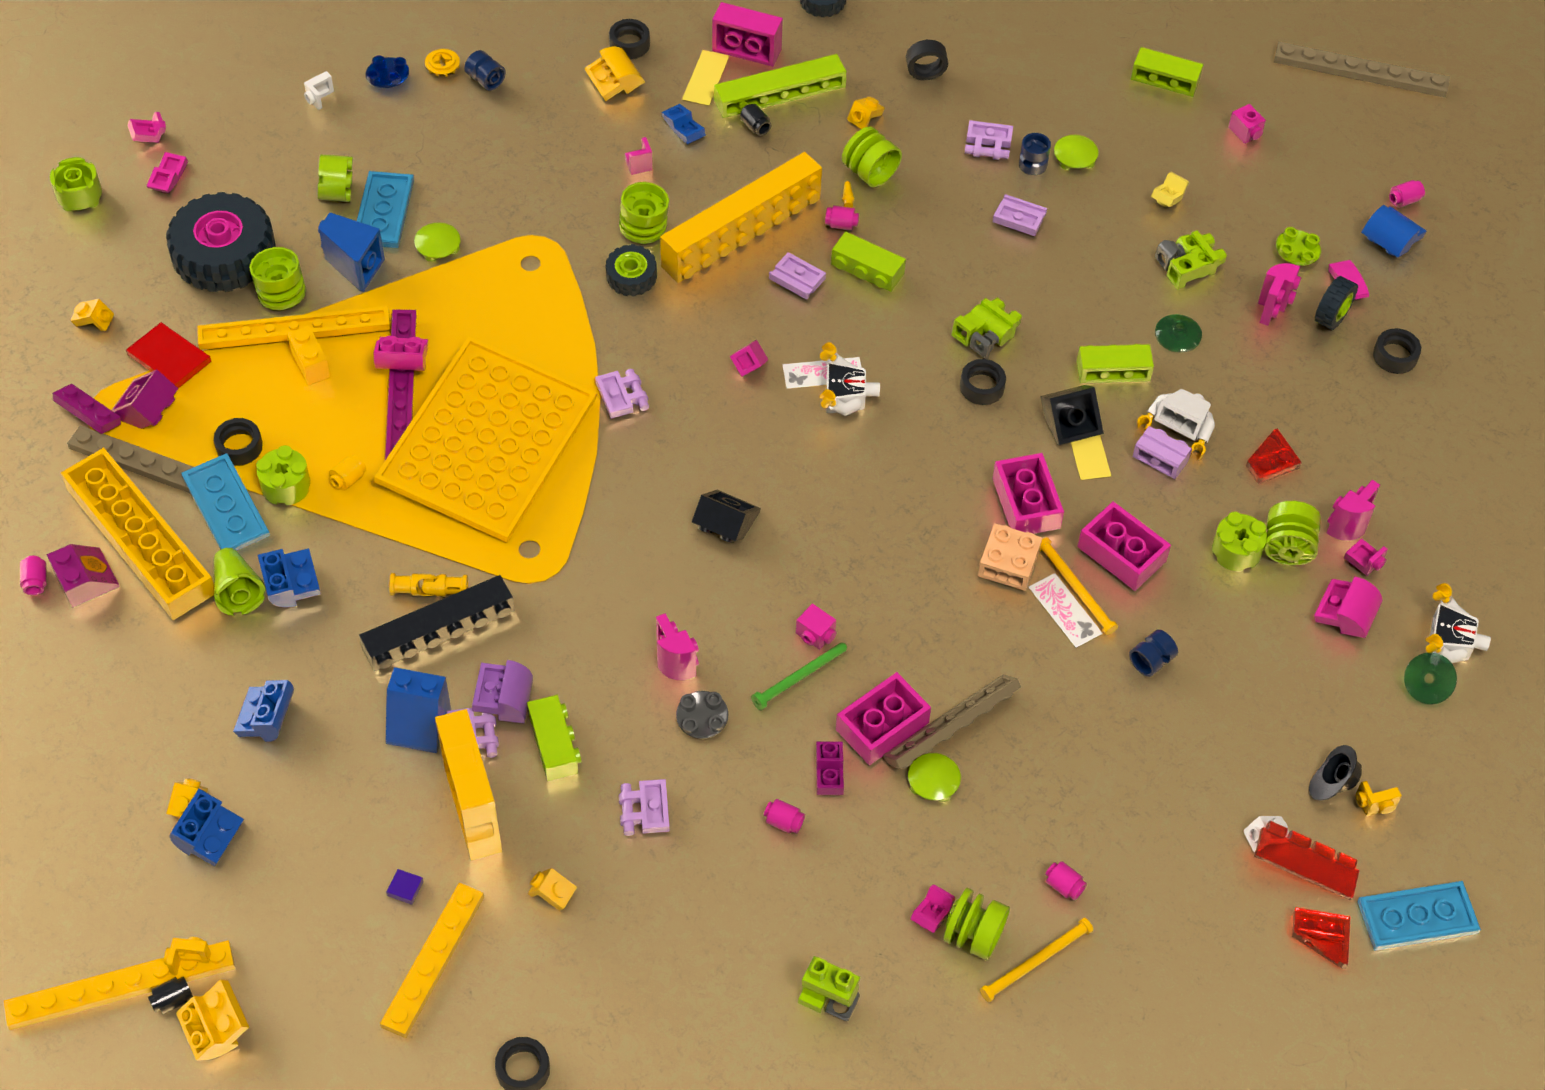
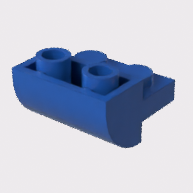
M1382 205L1371 216L1361 233L1367 236L1371 242L1385 248L1388 254L1400 257L1410 250L1412 244L1421 240L1427 231L1391 206L1386 207Z
M309 548L284 554L283 549L258 555L268 599L273 605L278 607L297 606L296 600L321 595Z
M268 680L264 686L249 687L233 732L238 737H261L265 742L276 740L294 693V687L289 680Z
M198 789L169 837L172 843L188 856L192 853L215 867L244 819L221 806L222 801Z

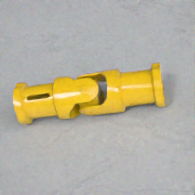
M391 573L389 581L390 596H395L396 593H406L412 596L436 595L446 597L447 594L453 595L468 588V575L447 577L446 574L435 576L413 573L411 576H396L395 573ZM421 579H423L422 589L419 585V581Z

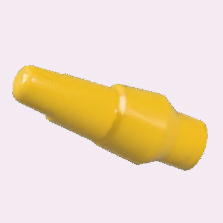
M846 181L843 188L842 202L844 207L852 208L854 195L851 183Z

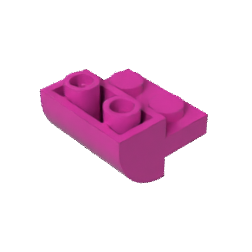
M1282 263L1268 270L1258 300V304L1264 306L1260 319L1261 324L1268 326L1272 317L1277 318L1279 311L1285 312L1287 305L1293 304L1297 293L1293 289L1297 290L1301 277L1297 276L1300 266Z
M396 336L380 337L374 349L375 368L425 371L428 339H421L419 337L397 338Z
M1371 480L1366 487L1362 485L1356 493L1350 490L1344 497L1339 496L1332 507L1335 510L1327 520L1330 524L1327 534L1343 541L1356 540L1363 536L1375 509L1373 502L1380 484Z
M1354 576L1352 582L1331 579L1314 615L1315 622L1338 626L1342 634L1366 638L1383 601L1382 595L1373 584Z
M666 613L656 616L658 669L663 675L674 680H689L696 677V666L699 665L696 656L699 648L696 640L690 638L686 630L678 632L675 622H670Z

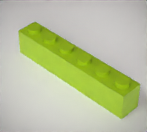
M838 54L825 56L715 84L714 101L722 118L741 114L742 109L749 104H757L762 109L846 87L847 71Z

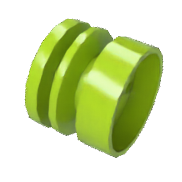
M870 126L856 132L850 138L842 153L843 164L850 168L853 173L858 174L859 178L870 187H878L887 182L898 169L902 159L901 150Z
M637 182L629 185L622 192L619 228L627 239L635 243L647 244L660 240V236L665 234L669 198L662 187L654 183Z
M272 247L259 252L251 260L250 272L259 302L264 307L272 310H284L297 305L305 297L306 286L299 260L292 250L284 247Z
M1283 501L1271 507L1267 517V541L1264 547L1266 555L1272 560L1285 565H1303L1314 560L1318 554V534L1321 523L1319 511L1314 506L1300 501Z
M966 888L951 909L946 922L943 940L951 944L956 935L959 934L956 946L961 949L966 941L971 939L970 953L987 961L1002 934L1009 916L1010 907L993 900L985 910L982 908L984 895L979 893L972 904L974 891Z

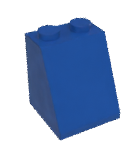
M329 212L325 220H322L318 227L324 258L359 291L364 292L385 260L380 229Z
M394 667L387 687L386 744L432 753L438 752L440 741L435 717L445 715L447 711L451 710L446 677Z

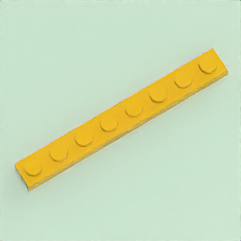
M388 306L198 325V346L200 350L288 341V333L310 326L316 338L391 330Z
M227 940L208 945L211 951L209 963L181 960L177 975H172L167 965L164 964V958L4 1000L7 1026L9 1030H14L150 993L152 988L175 977L179 979L184 976L186 982H191L235 970L230 942Z

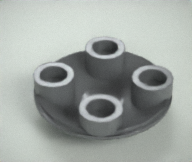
M696 691L682 696L677 707V723L681 730L691 737L698 739L710 738L720 733L726 726L728 708L721 695L717 692Z

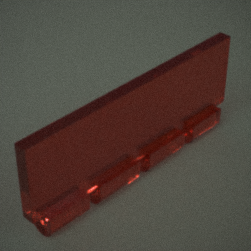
M1271 820L1268 821L1266 828H1261L1254 854L1255 858L1346 899H1353L1359 870L1355 869L1357 859L1338 852L1335 857V849L1317 841L1309 848L1312 839L1293 830L1285 837L1288 828Z

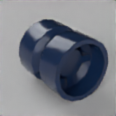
M482 50L472 53L465 62V72L488 91L498 88L505 79V68Z
M1030 133L1023 138L1019 158L1021 171L1028 175H1040L1046 171L1051 148V141L1047 136L1041 133Z
M1159 629L1146 637V642H1140L1129 652L1133 666L1147 677L1153 676L1163 665L1169 663L1178 655V647L1169 634Z

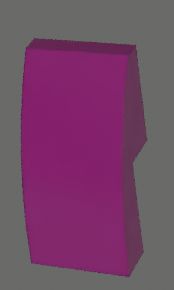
M816 741L817 795H844L843 742Z

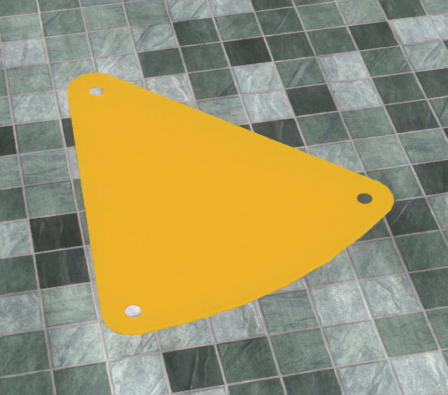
M536 235L510 239L306 313L313 314L388 306L390 329H392V310H416V337L428 339V351L425 371H414L413 418L468 336L597 393L596 400L508 542H504L374 482L375 475L385 462L390 370L375 368L374 349L380 337L391 336V330L316 338L327 359L330 378L311 385L307 384L291 353L289 341L207 349L203 352L210 356L212 362L178 388L174 394L175 400L168 408H164L161 412L162 418L155 426L150 425L141 429L121 421V425L103 433L196 467L219 457L213 441L214 433L218 426L233 418L251 420L258 426L263 441L262 451L251 463L234 466L248 491L263 495L257 476L256 463L268 452L286 445L291 447L292 450L299 452L305 458L310 476L308 494L304 499L292 506L496 576L501 575L502 578L513 582L531 584L549 579L559 573L566 564L584 513L597 456L601 400L595 377L598 376L595 342L582 294L566 252L557 242L547 237ZM534 256L540 260V266L534 271H527L521 267V261L525 257ZM150 371L116 382L102 389L94 399L112 410L133 379ZM236 434L228 438L224 446L232 450L242 449L249 445L253 438L246 434ZM358 456L366 466V471L363 472L364 475L346 490L333 487L329 481V471L346 457ZM525 541H534L540 546V552L534 558H525L519 553V546Z

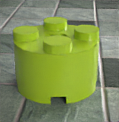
M320 155L318 172L319 200L351 201V189L347 188H351L353 171L348 170H352L353 157Z
M79 157L68 158L59 162V166L50 172V181L57 202L65 211L96 207L99 204L102 188L94 164L85 162V159Z
M285 445L268 452L257 461V476L262 494L266 500L276 505L277 503L293 505L306 497L309 492L310 476L306 460L299 452Z
M1239 512L1229 513L1219 523L1212 544V552L1216 555L1217 562L1224 568L1237 572L1244 571V569L1249 567H1255L1261 559L1267 541L1266 525L1264 522L1258 521L1256 518L1246 514H1240Z

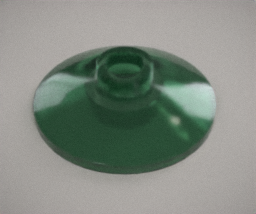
M1172 314L1163 317L1157 323L1155 336L1164 348L1182 353L1191 351L1200 344L1202 331L1198 323L1192 318L1185 315Z
M1423 653L1408 663L1404 672V684L1408 693L1415 700L1424 704H1437L1445 701L1452 695L1457 684V674L1453 664L1446 657L1437 653ZM1426 674L1433 676L1432 683L1428 684L1425 682L1424 677Z

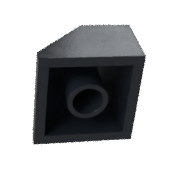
M1082 385L1040 396L1045 421L1057 445L1104 434L1095 387Z
M717 489L701 495L692 523L699 525L698 529L707 533H712L713 531L719 534L722 540L734 543V541L736 542L745 537L760 513L761 508Z

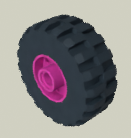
M217 192V194L213 195L209 193L202 195L201 198L189 201L185 207L182 206L177 211L176 217L173 216L166 232L167 247L176 273L181 275L185 282L192 283L194 287L201 290L208 289L210 292H230L233 289L239 287L241 289L248 286L253 281L249 268L251 260L259 252L276 247L269 216L266 215L265 210L252 199L244 198L236 193L226 194L225 192Z

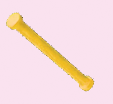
M1048 537L1043 538L1040 551L1047 555L1103 626V632L1106 635L1114 633L1118 628L1117 623L1111 621L1051 546V540Z
M1082 918L1077 926L994 983L981 987V995L987 1002H991L995 999L994 996L1019 978L1082 935H1088L1093 932L1092 924L1088 919Z

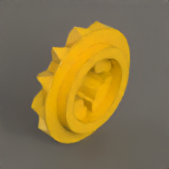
M437 49L427 55L425 67L430 74H436L437 77L440 75L447 77L448 73L455 74L456 69L460 68V58L452 50ZM440 60H442V61L444 62V64H446V65H445V66H441Z

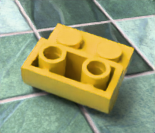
M616 46L600 50L599 52L602 57L584 68L605 101L622 90H625L628 94L645 83L626 52Z
M219 980L203 996H193L176 1012L196 1060L217 1058L233 1050L239 1045L237 1038L249 1028L228 980Z

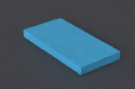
M368 172L357 221L379 228L383 247L399 248L414 184V175Z
M227 453L181 473L220 550L223 548H233L238 551L270 536L269 530Z
M1463 881L1359 897L1357 901L1374 951L1475 935L1481 931Z

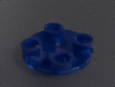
M378 55L372 59V63L368 66L365 75L371 85L379 88H391L400 85L407 79L409 67L406 59L403 57L384 58Z

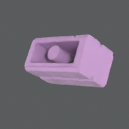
M1148 426L1143 436L1137 441L1132 457L1176 479L1188 463L1192 448L1188 447L1182 440H1175L1167 436L1163 430Z

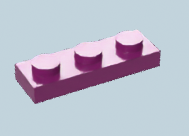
M73 384L52 393L54 402L100 434L121 425V417Z

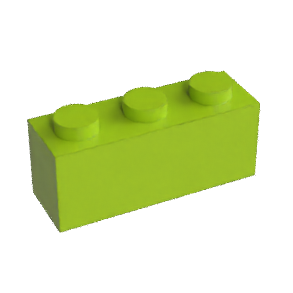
M1140 47L1133 65L1131 80L1194 97L1200 81L1203 64Z
M845 231L832 248L831 264L860 279L873 283L879 288L892 292L905 273L906 259Z
M1150 344L1079 346L1076 361L1080 383L1151 381L1154 368Z
M558 695L527 702L528 715L547 782L578 774L577 764L582 763L578 747L573 748L571 742L575 741L573 728L571 725H566L565 719L569 717L565 703L560 704Z

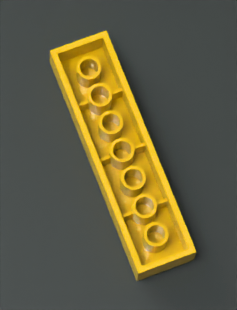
M803 152L661 235V267L679 283L684 279L690 278L699 270L709 267L719 258L727 256L736 248L744 246L748 241L762 235L771 227L779 225L791 215L799 213L806 206L816 203L821 195L822 167L806 152Z
M105 448L98 450L61 472L67 491L172 620L177 619L214 596V583L210 574Z

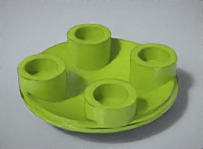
M1067 135L1056 142L1054 154L1060 162V166L1065 170L1071 168H1092L1098 158V148L1092 140L1085 136Z
M431 223L422 227L416 233L414 244L417 251L424 255L427 261L432 262L437 260V258L458 253L460 249V234L449 224Z
M1287 227L1278 236L1276 249L1279 255L1286 261L1295 265L1306 266L1313 264L1319 259L1321 254L1320 238L1316 234H1309L1294 227Z
M928 753L921 755L913 761L908 771L910 790L912 793L925 799L946 802L959 788L961 782L960 770L951 758L943 754Z

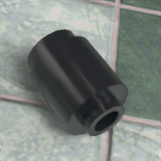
M749 104L742 109L740 119L754 134L763 136L771 129L770 118L757 104Z
M183 976L179 979L176 977L152 988L153 995L148 996V999L155 1012L161 1010L162 1014H165L186 1004L187 999L193 997Z

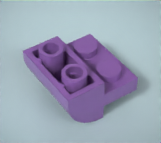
M507 660L506 666L481 663L472 711L498 714V720L525 724L528 709L527 702H529L533 683L531 671L524 665L511 660Z

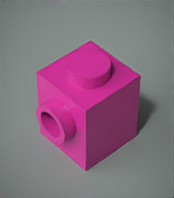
M1248 104L1232 112L1228 128L1246 144L1262 136L1266 120Z
M812 603L796 620V634L806 644L813 645L820 650L826 643L830 644L837 634L836 619Z

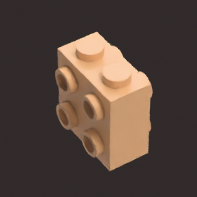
M994 523L980 561L978 577L1026 591L1040 552L1042 537Z

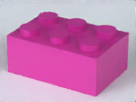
M721 2L712 19V51L774 67L782 50L783 18Z
M1043 453L995 461L992 479L1009 527L1033 534L1061 529L1064 510Z
M1113 501L1081 530L1077 547L1136 591L1167 562L1171 544Z
M896 672L839 712L836 718V731L870 766L885 753L929 723L931 707Z

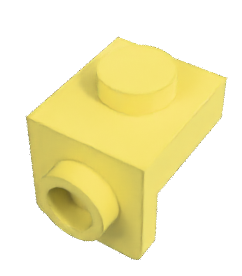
M1170 172L1164 184L1155 188L1151 197L1156 199L1160 205L1171 207L1182 200L1189 182Z

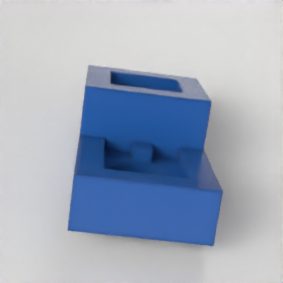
M681 104L661 112L669 127L686 144L706 136L705 128L695 122L691 111Z

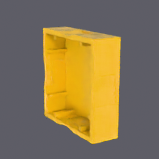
M464 709L437 716L435 721L444 769L470 860L501 853L502 846L495 801L468 711Z

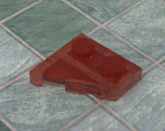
M1277 428L1272 431L1249 458L1246 467L1256 482L1261 484L1299 469L1302 462Z
M1295 907L1292 937L1340 968L1346 969L1349 957L1350 916Z

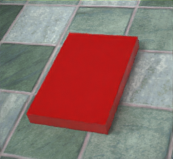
M162 322L126 349L129 357L150 372L157 369L177 388L181 387L212 362L208 354Z

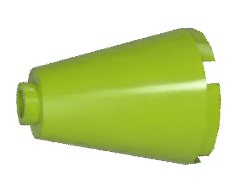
M223 548L219 550L213 559L214 600L216 606L227 615H234L233 613L241 612L242 615L248 614L263 603L266 591L265 585L235 549Z

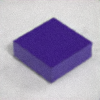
M397 869L386 891L387 896L413 905L424 882L423 877Z

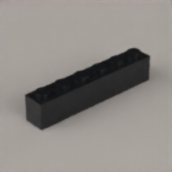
M498 575L359 634L362 650L374 672L379 669H386L395 662L411 658L423 650L437 647L446 640L458 638L467 631L481 628L488 622L508 616L511 612L515 611L513 596L501 575Z

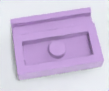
M1005 194L993 216V222L1036 236L1043 218L1046 216L1047 208Z
M788 252L778 262L775 269L769 272V279L807 300L809 295L814 293L826 279V272Z

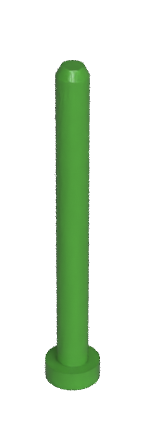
M845 643L837 644L765 692L754 693L751 695L753 704L760 711L765 709L768 701L847 650V645Z

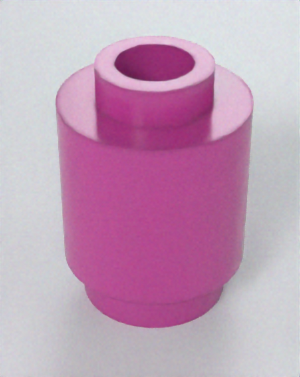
M1410 180L1392 187L1389 199L1397 208H1402L1420 201L1425 195V189L1420 181Z
M833 205V208L827 207L825 225H829L830 228L852 231L853 227L858 226L859 213H855V208Z
M28 556L20 562V587L28 595L43 593L47 585L46 562L38 556Z
M776 799L774 803L770 801L763 815L767 817V824L789 834L791 832L797 834L805 819V814L800 812L801 809L779 799Z
M1063 861L1059 864L1054 862L1045 873L1048 877L1046 883L1067 899L1070 897L1075 901L1087 886V883L1083 881V876Z

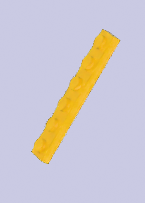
M458 883L381 1020V1028L407 1038L484 899L483 892Z

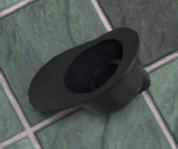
M1342 745L1331 751L1325 762L1314 774L1309 785V793L1313 799L1318 801L1328 800L1337 793L1351 790L1358 784L1362 775V765L1357 761L1356 752L1351 746Z

